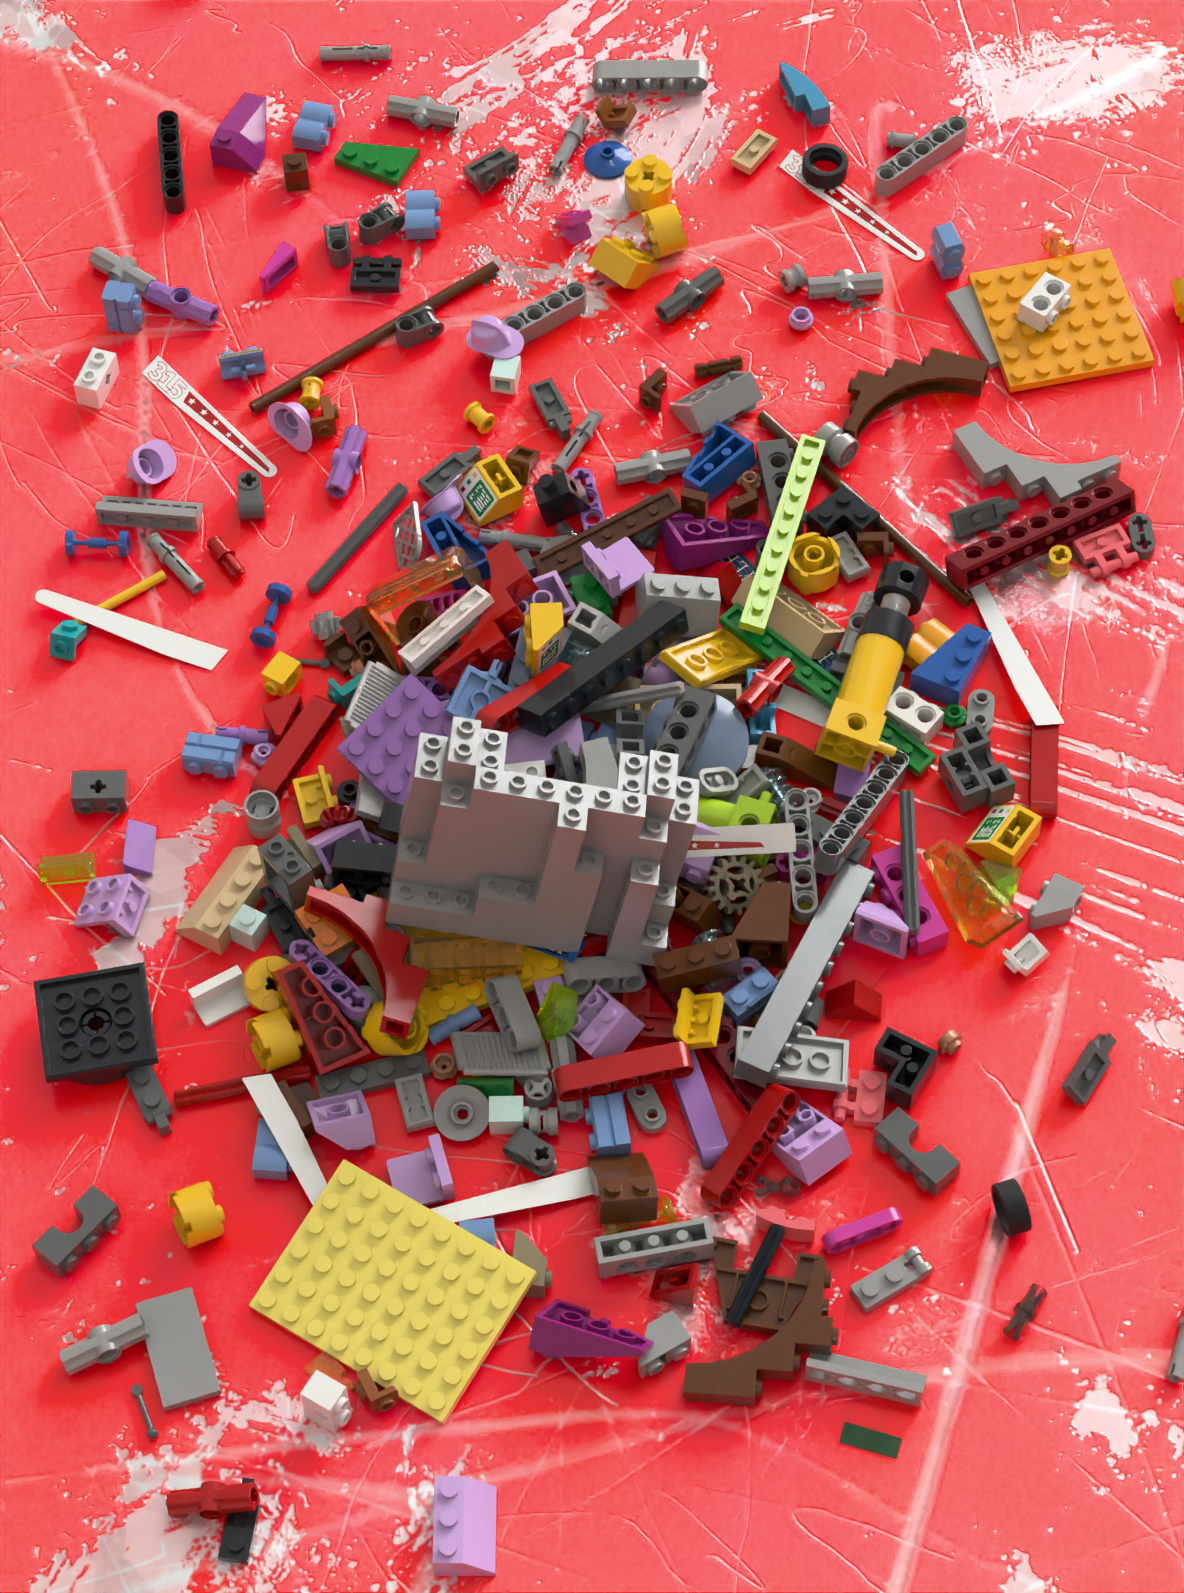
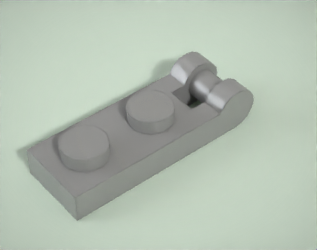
M913 1246L900 1257L852 1284L849 1291L863 1311L867 1313L925 1279L934 1269L929 1262H925L922 1259V1252L919 1248ZM910 1264L915 1267V1270L911 1273L906 1269Z

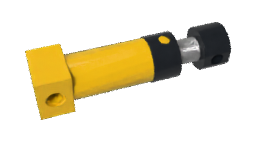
M892 561L886 563L882 568L873 594V599L879 607L870 609L864 614L851 658L837 697L823 726L814 752L815 755L862 773L865 772L874 751L891 757L895 756L897 748L879 741L887 718L884 714L902 662L906 658L910 640L914 634V625L908 617L916 615L921 610L929 587V578L920 567L904 561Z

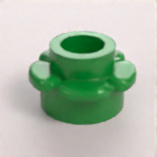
M949 704L946 708L942 709L944 712L943 723L948 728L957 729L965 723L967 711L964 707H960L957 704Z

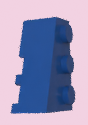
M718 420L714 424V430L711 435L703 441L704 446L699 454H695L682 474L684 487L709 493V503L737 481L745 471L750 470L757 464L753 442Z
M441 511L420 522L454 590L466 589L467 591L491 578L490 565L485 555L488 550L477 539L472 538L466 533L464 528L445 512Z
M967 623L911 672L909 690L945 705L957 704L960 706L989 652L991 632Z

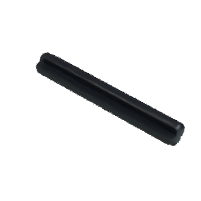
M775 1224L769 1227L725 1317L726 1324L734 1328L740 1327L784 1237L785 1230Z

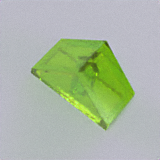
M989 860L981 861L978 873L979 878L1006 917L1012 915L1021 882L1022 868Z
M554 982L551 983L535 1018L541 1032V1038L551 1041L557 1036H564L574 1027L578 998L577 991Z

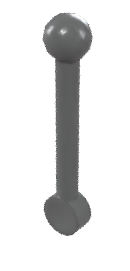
M294 658L300 661L301 664L320 666L323 670L330 668V661L326 658L321 661Z
M135 1384L131 1387V1393L138 1400L148 1428L147 1436L150 1439H155L159 1433L153 1427L142 1397L143 1388L141 1385Z

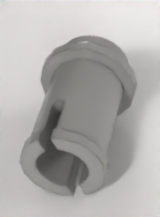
M893 130L887 133L886 146H890L891 149L893 147L906 148L916 141V134L897 133Z

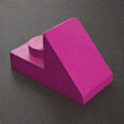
M575 209L554 217L570 244L578 243L592 236L587 223L588 220L593 219L590 209Z

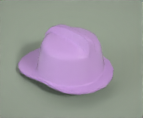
M486 315L472 320V328L466 337L467 345L472 350L499 359L513 358L523 350V336L516 329L504 325L499 318Z
M275 402L270 405L267 417L273 430L298 451L305 452L309 450L312 445V434L310 430V417L307 410L296 402L286 404Z
M159 439L150 440L137 447L127 460L128 473L125 477L132 478L141 485H153L161 482L175 472L177 458L174 450L169 444Z
M463 474L458 475L442 492L426 503L419 512V516L431 517L443 511L453 520L457 519L464 508L463 500L456 488L461 482Z

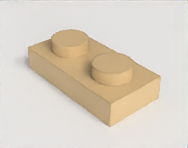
M757 128L731 157L730 165L751 175L777 146V138Z

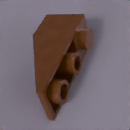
M373 604L357 607L339 621L366 665L368 661L373 663L378 661L396 673H401L387 627Z
M763 731L755 752V764L762 772L830 790L833 789L838 765L828 759L815 755L814 751L789 737Z
M679 883L676 884L675 908L671 917L688 929L709 938L724 916L713 900Z

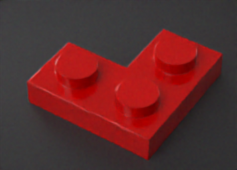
M643 987L635 992L623 993L622 1004L645 1024L633 1041L677 1042L673 1034V1026L676 1023L678 1013L650 1012L651 987Z

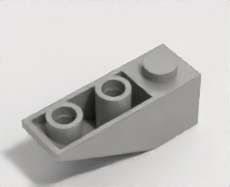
M581 601L567 623V628L574 629L575 639L593 649H596L623 629L604 613Z

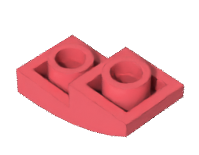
M774 1206L756 1209L757 1228L767 1232L769 1227L775 1224L785 1230L783 1239L814 1242V1220H808L805 1217L785 1220V1209H778Z

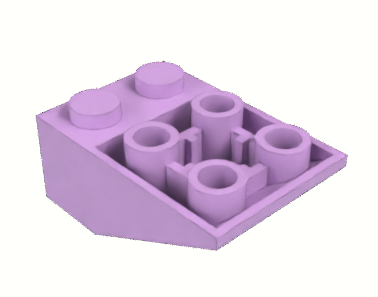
M801 1098L798 1110L771 1149L785 1167L808 1186L853 1154L844 1129Z

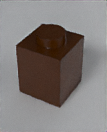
M305 152L281 155L286 191L309 190L310 182Z

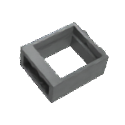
M279 833L259 846L258 852L265 882L295 916V910L305 905L309 887L316 888L312 869L283 835ZM288 855H294L292 858H288Z

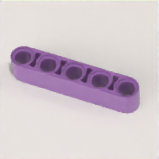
M690 1049L694 1072L687 1077L671 1081L703 1168L716 1164L728 1146V1142L694 1049Z

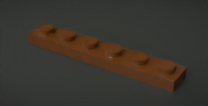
M668 487L533 557V560L541 575L554 570L557 571L558 575H561L584 563L581 550L583 544L590 541L596 549L604 550L624 537L630 539L683 511L671 487Z

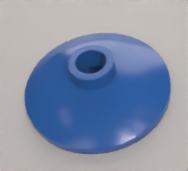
M615 141L595 143L588 148L584 155V165L588 172L603 179H612L623 175L625 168L632 163L629 149Z

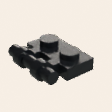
M371 255L353 257L350 280L351 292L400 293L402 258H393L392 255H385L384 258H371Z

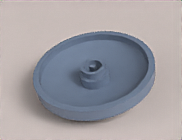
M716 694L717 711L686 775L687 778L693 779L694 775L704 768L723 766L729 768L737 775L746 761L749 747L747 725L738 709L720 695ZM676 697L663 699L647 716L643 726L642 737L644 739L645 756L649 757L656 738L662 736L665 719L668 715H672Z

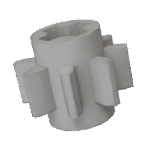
M333 610L315 613V620L309 621L312 634H318L319 640L327 639L329 636L337 634V630L342 629L339 623L341 620L340 616L334 617Z

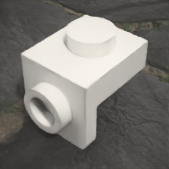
M1031 932L1010 951L1006 948L1002 951L1007 958L1004 963L1013 973L1019 971L1025 976L1030 974L1050 955L1047 949Z

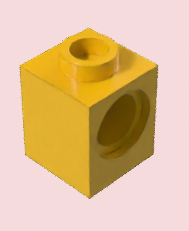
M278 651L261 672L265 690L272 695L277 694L282 698L288 696L303 677L301 662Z

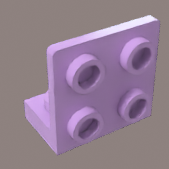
M624 537L604 550L596 549L590 541L581 546L584 565L611 598L636 585L644 572L655 573L653 566L628 537Z
M130 873L90 879L74 925L80 928L110 924L125 938L134 937L150 890Z
M439 1133L428 1136L429 1147L425 1148V1150L386 1161L392 1187L424 1206L455 1198L453 1181Z

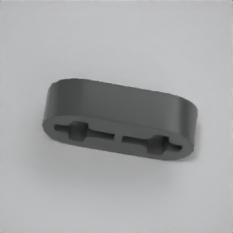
M1135 513L1129 517L1127 523V535L1131 541V553L1136 551L1139 560H1147L1153 556L1155 550V538L1151 520L1143 513ZM1135 524H1140V527H1143L1142 532H1139L1138 526ZM1140 541H1143L1144 547L1147 549H1142V546H1139Z

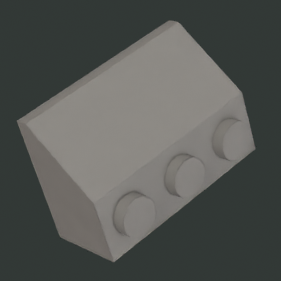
M729 371L675 401L669 407L691 433L706 435L713 432L714 424L717 420L723 424L728 423L736 418L735 414L738 412H746L757 406L756 402L763 399L751 371Z
M643 573L634 588L638 617L663 600L686 610L689 631L681 637L698 638L716 631L721 604L718 578Z

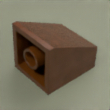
M781 881L762 883L733 932L740 959L743 957H753L760 962L761 966L766 968H787L791 883H783Z

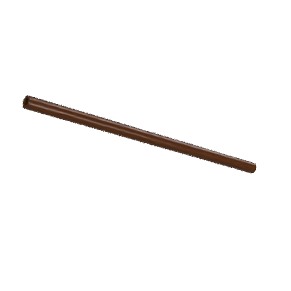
M494 261L486 264L249 403L250 409L254 414L258 413L299 389L305 377L314 376L318 378L395 333V323L400 316L407 315L425 306H430L434 310L499 272L497 264Z
M762 411L758 415L757 420L778 439L786 438L788 448H793L795 454L799 440L767 411ZM820 460L816 474L835 491L842 485H845L871 506ZM880 514L879 530L881 532H888V538L965 608L970 606L974 601V597L950 581L944 570Z

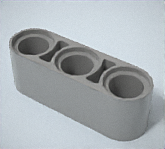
M606 956L578 957L573 963L566 961L562 966L567 989L573 995H588L596 984L608 993L635 992L641 990L646 984L642 964L607 959Z
M508 974L487 979L484 983L485 995L508 1050L511 1053L540 1047L542 1040L541 1032L515 974Z

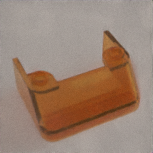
M451 546L377 581L371 586L365 601L368 611L397 646L401 643L391 610L462 576L466 578L472 588L478 585L485 590L480 571L464 549Z

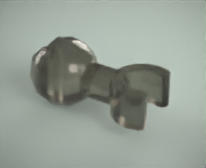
M762 1175L756 1176L757 1184L765 1185V1188L755 1190L756 1197L760 1199L767 1197L770 1193H780L784 1198L792 1199L799 1194L801 1189L799 1181L792 1176L784 1177L780 1182L769 1181L767 1177Z

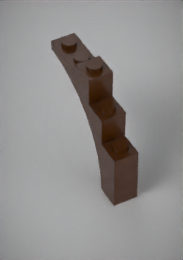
M931 347L928 357H923L921 365L895 358L892 368L887 367L885 376L858 370L856 378H851L847 392L851 393V407L849 411L851 416L850 419H845L842 430L858 441L866 427L885 410L902 401L922 395L962 393L980 397L988 378L989 362Z
M814 1260L811 1279L802 1302L790 1320L774 1336L753 1350L730 1359L711 1363H686L683 1389L685 1401L756 1406L757 1397H762L763 1379L758 1378L794 1381V1372L800 1371L801 1353L832 1355V1345L838 1346L839 1328L834 1327L833 1317H828L829 1299L824 1298L825 1288L831 1289L832 1271H827L826 1260Z

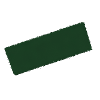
M845 1422L839 1442L897 1458L902 1438Z

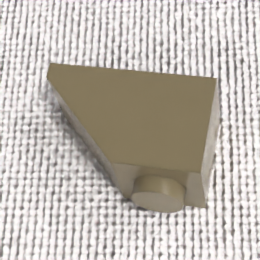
M516 1230L512 1257L538 1273L525 1296L545 1298L546 1288H552L553 1270H548L546 1257L522 1230Z

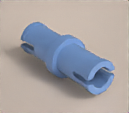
M472 1003V1005L453 1016L452 1014L447 1015L446 1020L430 1028L428 1037L435 1046L437 1043L450 1037V1031L461 1032L463 1028L479 1019L481 1020L482 1016L475 1004Z

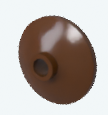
M419 600L411 603L402 611L396 622L394 632L396 642L401 647L408 644L437 619L435 607L427 601Z

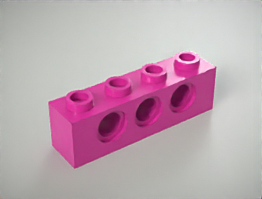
M900 844L871 855V865L868 869L875 871L872 881L874 883L877 882L881 888L880 895L883 902L889 904L891 909L904 922L902 853ZM918 876L920 921L924 924H920V933L918 935H908L907 946L909 948L913 947L916 955L920 956L948 944L949 930ZM890 878H898L900 880L893 881Z

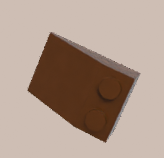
M644 1152L587 1157L599 1225L657 1220L659 1196L654 1174Z

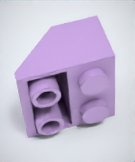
M596 984L563 1024L562 1028L586 1052L596 1059L623 1053L645 1024L606 990Z

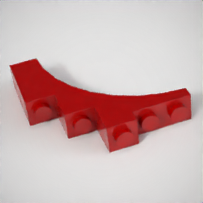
M507 539L485 553L491 573L489 594L495 602L482 613L478 623L464 643L446 661L432 671L436 680L447 693L456 688L467 665H471L481 671L488 665H492L494 659L499 660L498 664L500 662L504 664L517 655L506 636L524 625V614L519 608L518 603L535 593L539 588Z
M310 886L306 895L304 911L321 917L340 928L364 951L378 975L383 994V1016L379 1031L406 1040L428 975L427 970L421 969L416 965L403 963L411 936L404 935L399 931L386 929L388 922H385L388 901L384 898L366 894L364 902H360L351 897H344L331 893L326 889Z

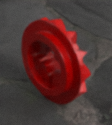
M333 806L325 809L320 814V826L324 827L325 831L329 828L358 820L363 822V817L355 815V809L351 807Z

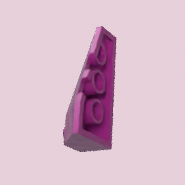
M244 92L218 126L209 146L214 165L258 174L266 156L267 97Z
M679 513L661 522L665 555L676 571L701 568L754 548L760 540L768 537L770 531L763 521L732 518L730 522L717 520L716 516L709 515L706 520L693 518V514Z
M555 1299L534 1316L528 1349L537 1351L540 1356L547 1358L644 1356L653 1347L654 1342L626 1328L614 1329L611 1327L610 1320L606 1318L596 1320L590 1317V1310L584 1307Z

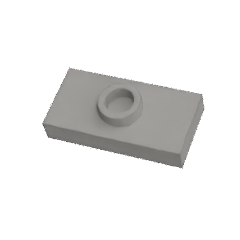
M846 531L830 537L839 546V571L847 583L871 573V567Z
M754 763L737 777L738 787L729 795L713 798L733 804L737 803L739 795L756 799L772 783Z
M422 1073L394 1079L407 1132L435 1126Z

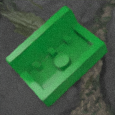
M591 573L570 577V588H567V591L576 607L581 601L604 613L610 619L613 618L607 592Z

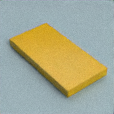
M725 628L663 650L659 659L694 688L699 689L745 671L747 668L758 666L761 664L763 657Z

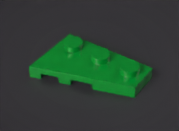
M345 142L334 157V163L398 188L419 158L420 149Z

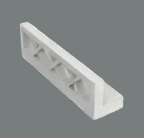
M475 585L399 650L398 654L409 671L416 676L477 624L482 613L495 602L492 596L478 585Z

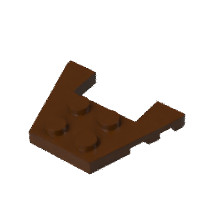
M713 1236L714 1262L723 1324L730 1326L725 1323V1317L748 1271L734 1268L739 1241ZM799 1252L793 1279L765 1274L738 1328L776 1334L790 1320L802 1302L811 1279L814 1260H824L825 1256Z

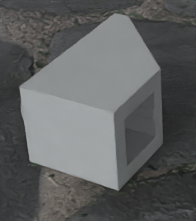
M1054 873L1050 882L1045 880L1039 892L1041 896L1039 901H1033L1027 913V916L1030 917L1029 928L1037 930L1071 921L1083 899L1085 886Z
M673 1310L647 1325L644 1337L654 1343L653 1347L644 1356H639L638 1374L641 1378L648 1374L655 1375L664 1368L665 1364L672 1360H681L690 1352L691 1336Z

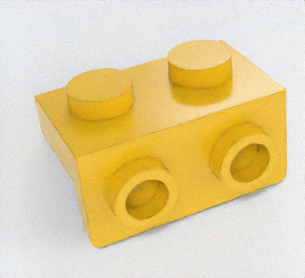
M323 765L318 766V774L292 780L304 828L320 826V814L322 811L329 807L339 806L337 796H331L330 789H334L331 774H325Z
M682 988L681 997L677 1003V1019L673 1026V1034L678 1042H686L689 1050L716 1047L724 1004L723 995L720 992L694 995L689 988Z

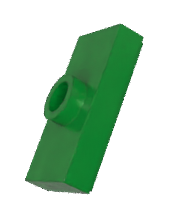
M514 1076L457 1077V1085H469L478 1089L484 1094L488 1103L489 1096H514Z

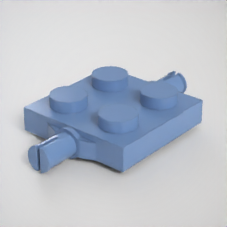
M494 659L488 672L480 671L471 665H467L443 713L452 718L456 716L475 720L477 713L482 708L512 691V688L503 684L498 678L504 664L502 662L498 664L499 660Z

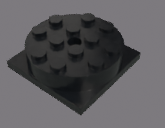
M144 962L34 981L44 1072L47 1083L71 1079L90 1085L107 1084L126 1077L125 1074L136 1067L159 1064L155 1039V1023L151 1011ZM97 1028H101L100 1030H98L99 1034H97V1032L94 1030Z

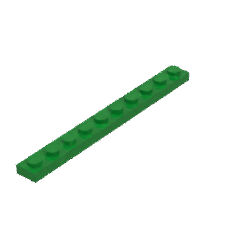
M735 603L719 618V624L770 664L776 657L781 658L785 656L789 658L795 667L794 674L790 679L831 710L841 686L839 680L770 627L766 626L764 635L738 628L744 609L740 604ZM886 718L879 741L892 745L897 750L906 753L909 757L907 769L919 778L936 762L937 755L890 719Z

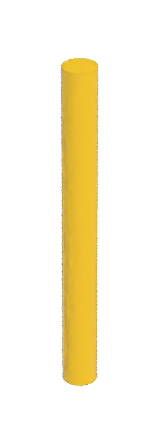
M163 570L102 602L97 607L111 610L166 580L167 577ZM77 618L72 619L73 621L78 622V624H86V622L79 620Z

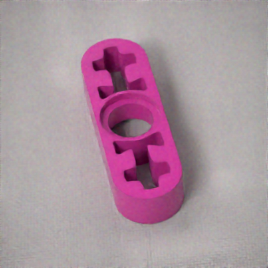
M887 1208L830 1230L822 1236L821 1241L828 1254H835L893 1232L903 1225L904 1220L898 1208Z

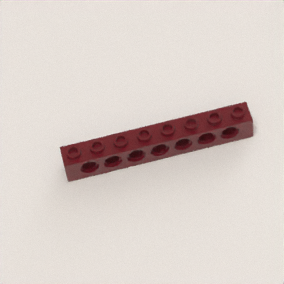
M1114 478L945 556L947 578L963 591L969 590L1048 553L1056 545H1066L1135 513L1134 490L1119 479Z
M667 936L666 952L674 950L673 942L669 936ZM642 964L647 980L672 1013H678L677 1003L681 997L682 990L663 995L655 966ZM704 984L689 988L694 995L707 994ZM722 1013L717 1041L724 1039L728 1042L725 1044L717 1043L716 1047L700 1048V1050L749 1114L765 1088L758 1085H749V1081L745 1079L733 1078L734 1064L732 1062L735 1060L736 1027L732 1018L728 1014L724 1015Z

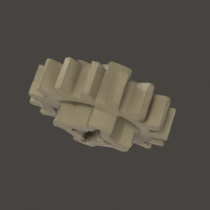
M728 855L727 861L723 858L717 859L718 867L712 865L709 867L713 875L705 876V879L710 881V885L704 887V889L712 892L708 898L717 901L715 904L719 910L724 908L723 910L726 914H731L733 911L734 914L741 915L742 908L745 911L747 910L759 890V884H762L765 880L758 878L757 875L762 870L759 868L753 869L755 864L753 860L746 861V856L738 855L736 858L735 855ZM734 866L739 867L738 869H735L733 873L726 871L727 869ZM731 880H736L735 885L739 890L734 889L735 886ZM736 897L742 898V900L739 902L730 903L731 900L734 901Z

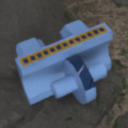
M247 347L245 351L239 352L229 350L222 352V355H218L222 380L242 377L244 381L248 380L249 375L267 372L262 347Z

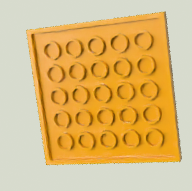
M1110 248L968 274L969 285L972 286L997 353L999 366L1009 393L1147 368L1154 365V357ZM1047 272L1071 285L1070 296L1072 299L1069 306L1059 312L1055 323L1052 326L1048 325L1042 333L1017 320L1019 303L1043 274Z

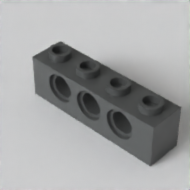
M786 438L756 442V461L759 474L762 477L761 485L770 528L794 458L793 448H788ZM804 509L796 536L803 534L804 524H807L806 509Z
M688 685L684 687L685 694L675 698L674 711L671 716L668 715L666 717L663 727L664 732L661 737L658 736L653 747V750L679 754L677 776L686 777L717 711L715 693Z

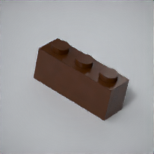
M734 934L652 955L663 995L682 990V988H691L744 974Z

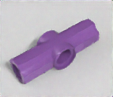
M151 281L147 286L145 299L173 311V315L181 320L190 318L207 326H213L217 321L220 312L219 306L193 296L188 288H173L159 281Z
M358 425L346 427L339 449L335 448L332 455L331 472L325 489L334 498L341 499L343 496H347L354 474L357 475L360 471L367 431Z

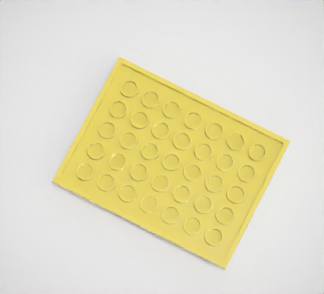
M343 1159L249 1306L357 1372L367 1367L374 1383L384 1389L395 1385L399 1398L440 1423L445 1424L538 1273Z

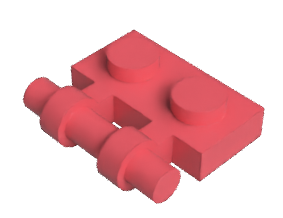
M1119 523L1073 541L1072 547L1084 566L1093 562L1096 565L1088 569L1089 576L1092 579L1098 576H1108L1113 570L1119 568L1126 569L1131 567L1132 563L1139 561L1136 551L1129 554L1125 551L1130 548L1131 541ZM1113 554L1116 556V559L1107 562L1105 560L1106 557Z
M848 1068L846 1093L837 1092L836 1099L833 1100L834 1120L844 1122L846 1114L854 1115L853 1125L876 1127L883 1119L887 1073L859 1070V1077L856 1080L850 1078L851 1069ZM848 1091L857 1092L856 1102H849L847 1100Z

